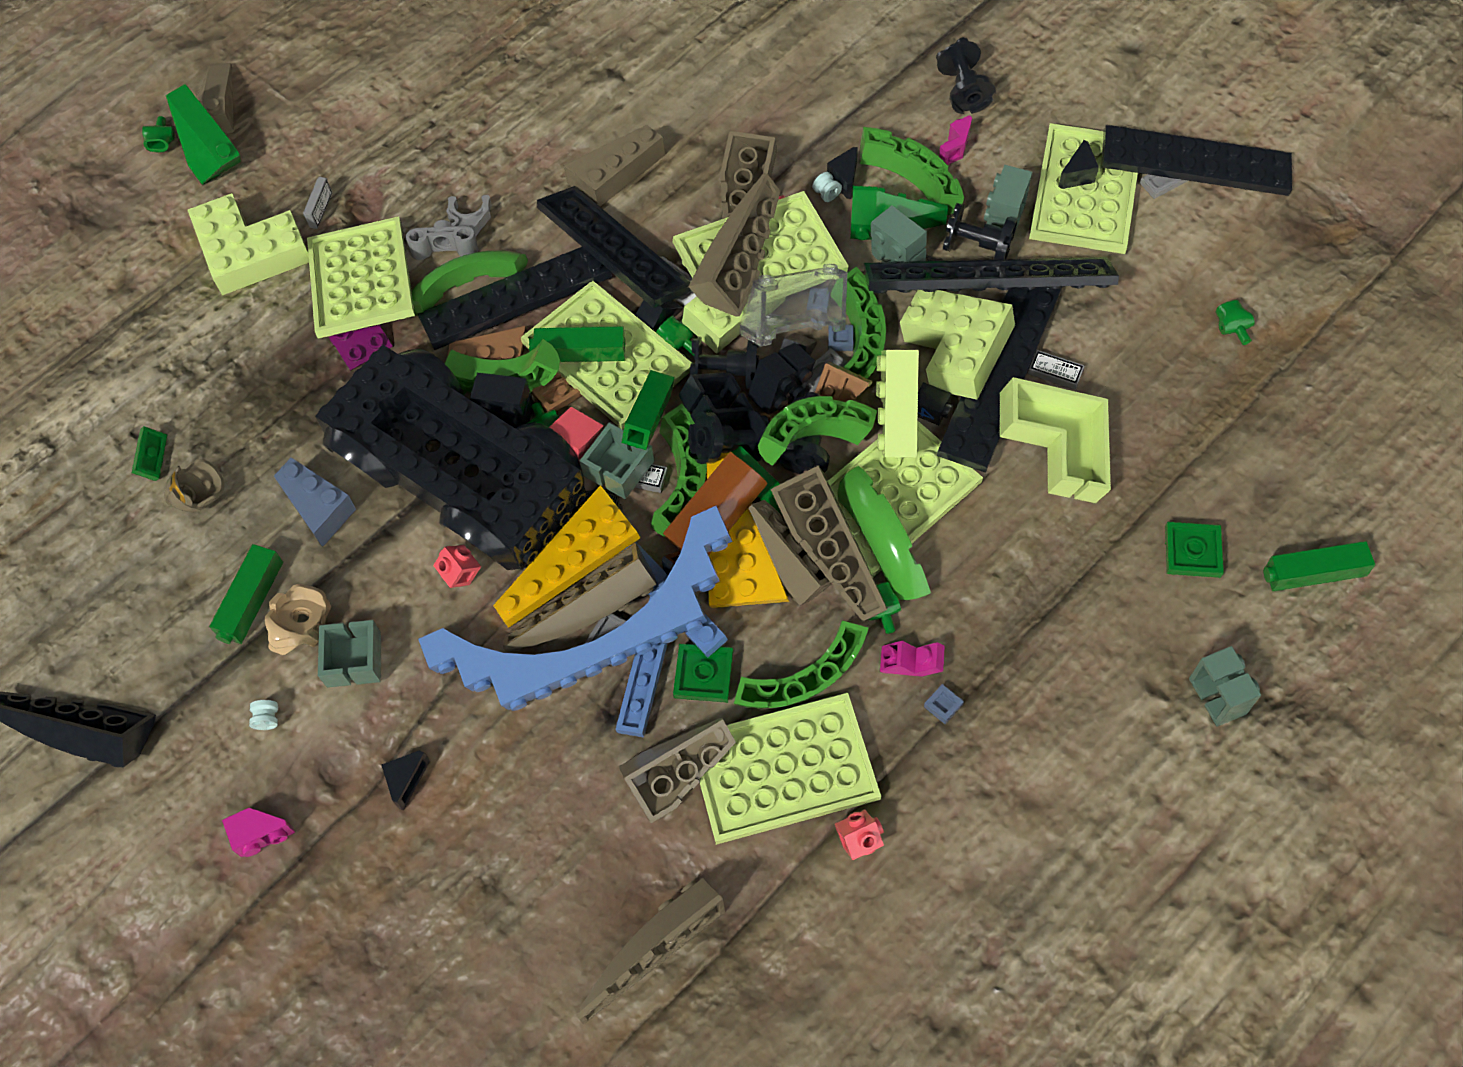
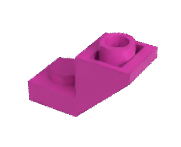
M970 115L957 119L950 124L949 141L940 146L939 157L947 165L962 159L971 131L972 117Z
M904 641L884 645L881 650L880 672L921 677L943 672L945 646L936 642L916 648Z

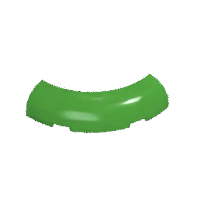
M863 127L860 145V164L884 168L906 178L929 201L948 205L947 216L953 214L956 203H963L964 195L958 179L953 178L948 171V165L938 155L910 138L903 140L892 136V132L887 130Z
M498 250L475 252L450 260L426 275L413 288L411 292L414 313L418 316L417 313L432 308L443 297L445 291L454 285L459 287L474 280V277L489 275V277L506 278L525 269L528 258L525 254Z
M855 267L839 279L833 296L844 308L851 325H853V356L843 368L868 379L876 368L877 356H880L884 350L886 323L882 305L878 304L873 291H869L865 275Z
M542 339L540 344L529 353L506 360L480 359L451 349L444 364L455 375L464 394L467 391L472 392L477 372L526 378L530 389L529 393H531L534 388L540 385L545 386L553 379L559 370L560 358L555 348Z
M817 396L798 400L786 406L784 410L770 421L758 444L759 453L766 462L773 466L787 449L789 443L806 436H833L859 445L872 430L877 410L853 400H848L847 402L833 400L832 396Z
M683 404L663 416L659 431L670 446L677 467L676 488L668 500L654 512L650 526L662 536H664L663 532L705 483L707 464L697 463L695 459H698L697 455L691 454L689 449V426L695 423Z
M860 466L853 468L840 481L837 491L838 501L850 513L864 534L880 565L886 582L890 583L894 594L901 600L917 599L930 594V588L922 566L916 563L914 556L909 551L912 543L884 494L878 495L877 491L871 487L873 480Z
M842 620L834 641L823 656L814 664L792 676L767 680L741 677L734 704L752 708H777L802 702L819 694L837 681L850 667L865 641L868 627Z

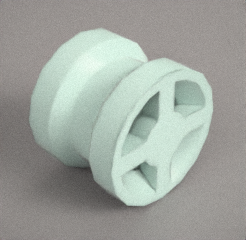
M823 172L815 179L812 188L816 193L821 194V198L825 202H830L840 194L842 185L838 181L833 180L830 172Z
M257 700L250 703L252 718L249 720V726L251 728L270 730L277 727L278 719L275 717V713L278 711L277 702Z

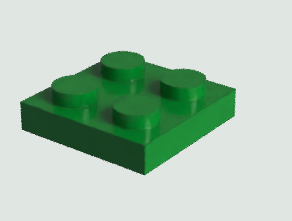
M1166 523V574L1222 577L1224 572L1221 525Z
M679 644L673 690L674 699L728 703L733 648L719 647L707 658L696 645Z

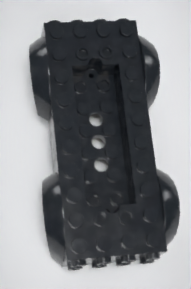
M382 345L370 355L369 360L354 372L351 379L344 386L340 387L333 398L323 405L315 415L324 432L323 446L332 453L334 451L383 487L388 488L399 485L440 512L439 524L441 526L449 528L473 544L506 570H523L527 564L530 565L535 560L537 552L541 547L547 545L552 540L554 532L558 527L563 526L568 521L570 513L576 506L579 507L586 498L584 476L580 462L571 446L562 436L553 429L536 422L512 427L465 397L452 371L438 357L423 349L416 348L397 354L385 345ZM432 440L439 441L440 447L438 450L430 452L426 449L428 442ZM452 456L460 457L459 461L455 464L447 463V460ZM471 465L479 468V473L474 477L465 475L466 468Z

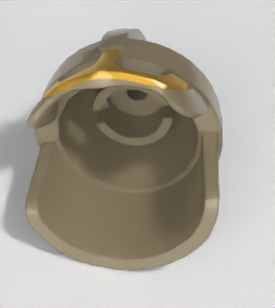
M198 459L186 469H181L180 466L175 469L174 473L167 480L164 499L168 505H172L180 511L199 512L222 495L225 487L224 479L212 463L204 459Z

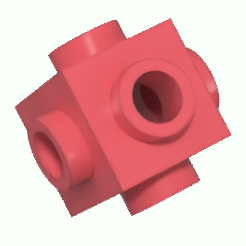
M465 545L444 547L433 565L450 588L470 585L481 568Z
M866 810L854 812L848 818L835 823L842 846L852 860L863 855H869L876 849L884 846L880 834L884 833L882 825L877 817L872 818Z

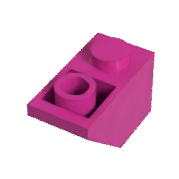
M247 808L222 820L231 848L240 857L256 855L261 851V848L270 844H279L285 841L289 835L295 833L294 828L284 819L252 808Z

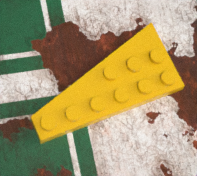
M721 453L715 463L707 464V479L728 453ZM748 507L729 530V535L733 542L728 543L725 549L719 552L712 551L709 555L720 579L719 582L715 583V587L709 590V606L711 608L790 602Z
M599 486L493 606L509 628L639 540L640 536L602 486Z

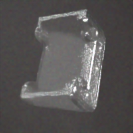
M824 264L823 268L778 276H759L757 280L753 281L740 321V335L761 347L772 345V339H776L777 333L807 327L822 330V326L826 325L832 326V331L834 332L845 330L848 272L839 269L835 264Z

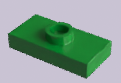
M145 426L140 429L132 474L153 481H157L160 478L168 434Z

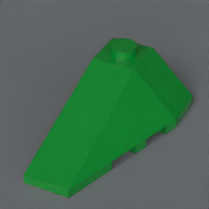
M186 84L166 95L188 167L201 185L241 162L237 149Z
M853 186L850 239L871 240V222L890 206L895 207L922 229L946 224L948 205L925 199L910 200L906 198V194L898 193L895 196L885 193V189L880 187Z

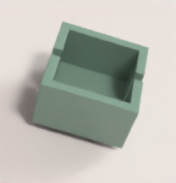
M1004 165L1002 173L996 174L993 184L994 190L993 192L990 191L986 203L988 207L984 215V221H987V224L1003 228L1007 217H1012L1018 220V227L1027 201L1032 177L1031 171Z
M890 206L871 222V251L877 260H882L883 262L926 261V248L924 247H926L927 232L895 207Z
M608 423L580 459V465L584 477L600 486L605 484L606 489L626 500L654 462L652 445L649 444L647 450L623 444L621 442L624 430Z
M374 620L349 622V628L356 638H352L344 623L319 625L318 677L327 688L351 685V680L356 685L381 682V631Z
M1232 646L1201 658L1189 678L1201 700L1220 693L1221 697L1204 705L1217 727L1247 715L1261 696L1257 681L1244 672L1245 662L1240 654H1236Z

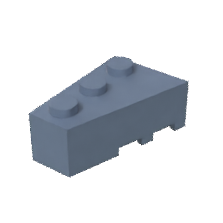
M290 458L274 475L280 487L322 547L356 510L349 495L293 458Z

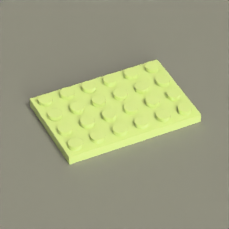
M1050 123L1029 239L1114 253H1126L1138 173L1101 167L1103 131ZM1083 140L1088 141L1099 167L1095 183L1065 189L1059 188L1063 169Z
M804 191L778 200L774 218H771L769 221L770 235L768 239H765L763 250L765 251L764 259L759 261L757 269L760 271L759 279L744 309L847 272L849 267ZM728 217L673 236V244L692 278ZM708 306L715 320L730 315Z
M399 216L307 238L314 328L317 338L333 336L415 316L402 223Z
M592 281L521 337V341L529 349V338H533L534 328L624 326L626 340L625 361L560 362L557 372L574 389H578L581 395L623 430L650 370L675 377L674 387L690 373L692 362Z
M917 420V457H884L882 451L877 449L876 440L828 480V483L838 501L837 491L840 481L846 473L860 466L873 480L871 487L877 491L878 495L884 494L899 518L911 543H913L981 484L983 477L973 468L938 457L937 452L942 441ZM838 501L874 577L881 571L880 565L859 526L846 508Z
M848 693L727 725L736 743L713 768L710 767L699 779L716 845L881 800V794Z

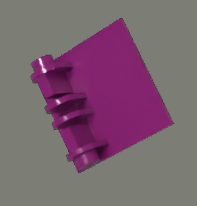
M373 325L328 337L350 371L367 362L370 355L382 345L389 349L393 347L380 325Z

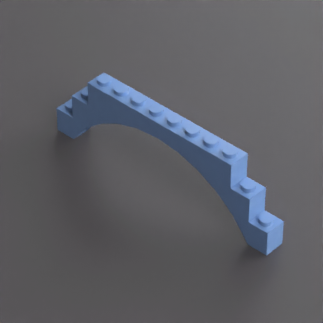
M717 506L692 516L681 553L666 581L649 602L618 628L595 641L565 651L536 655L502 653L474 645L444 628L418 640L429 669L436 673L444 674L454 670L455 665H457L466 688L471 691L481 692L490 688V684L493 683L501 706L508 710L516 711L524 708L527 705L526 702L532 699L540 700L550 696L552 690L559 687L563 689L571 687L577 683L579 678L596 676L606 666L623 664L627 661V657L635 653L637 655L645 654L653 649V645L660 642L663 644L670 643L678 638L677 635L685 631L690 633L702 628V624L707 622V618L696 592L699 590L700 592L711 590L715 587V583L720 581L708 552H719L725 549L728 543L733 541Z

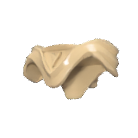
M304 584L293 585L286 594L277 593L269 601L270 611L265 616V625L268 630V648L280 655H286L300 644L315 647L319 643V625H325L326 618L331 609V604L326 599V594L319 588ZM299 614L309 617L305 622H297Z

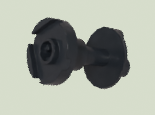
M964 37L937 53V68L943 75H957L955 79L956 85L951 90L949 97L953 110L959 114H964L963 111H970L973 114L982 111L992 103V96L994 93L996 94V88L990 77L977 75L975 70H971L979 61L981 50L976 43L968 41Z
M956 203L953 211V217L955 218L950 217L947 224L946 232H949V236L945 238L943 250L950 252L957 236L978 241L979 247L995 251L994 260L1007 259L1018 220L1007 217L1003 228L985 223L984 228L961 222L964 204Z
M702 337L692 339V354H694L695 363L690 365V375L702 374V370H726L727 373L731 372L733 376H746V389H750L759 363V355L757 354L759 339H748L747 351L728 350L727 355L702 354Z
M808 392L805 397H798L791 404L798 400L820 395L815 392ZM812 435L789 443L787 449L779 458H781L780 464L785 469L797 474H802L804 471H808L816 466H819L825 473L828 470L830 455L824 448L820 447L821 435Z
M757 411L747 412L741 421L739 429H733L729 424H721L719 418L713 412H698L694 415L693 418L697 419L695 424H690L688 443L691 454H696L698 459H695L697 463L713 464L720 457L722 450H731L733 445L742 446L757 462L762 459L758 444L769 424L767 416L760 415Z

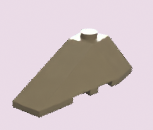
M232 64L211 65L208 67L196 98L223 132L231 133L234 132Z
M765 500L754 503L749 507L780 580L791 599L801 606L813 600L832 585L801 545L794 539L783 515Z
M719 718L648 749L623 763L619 768L650 823H653L675 810L681 804V799L691 788L694 789L700 783L699 779L710 767L713 768L736 741L724 720Z

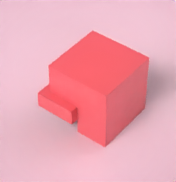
M570 407L549 428L562 436L571 446L580 462V459L604 430V425Z

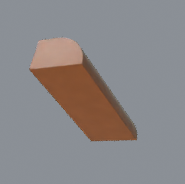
M729 452L663 532V535L682 550L691 517L714 506H717L729 532L768 483L744 461Z

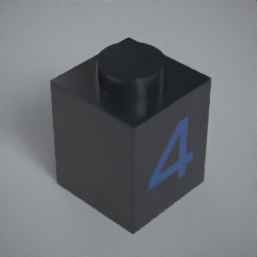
M923 382L918 391L917 417L939 426L943 417L948 418L952 410L953 404L950 403L951 393Z

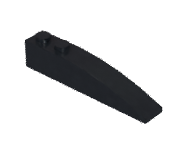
M0 691L1 723L49 747L87 758L89 761L111 764L113 767H125L140 756L156 720L155 714L110 703L99 702L97 707L84 705V700L73 699L71 703L57 702V697L46 696L45 698L31 700V695Z

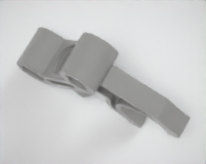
M483 195L481 197L483 202L481 208L471 214L457 212L459 206L456 197H449L446 210L449 221L440 220L435 222L433 227L414 228L406 234L411 256L416 260H423L428 258L432 252L457 251L459 256L478 252L475 237L491 218L490 209L492 204L490 196Z

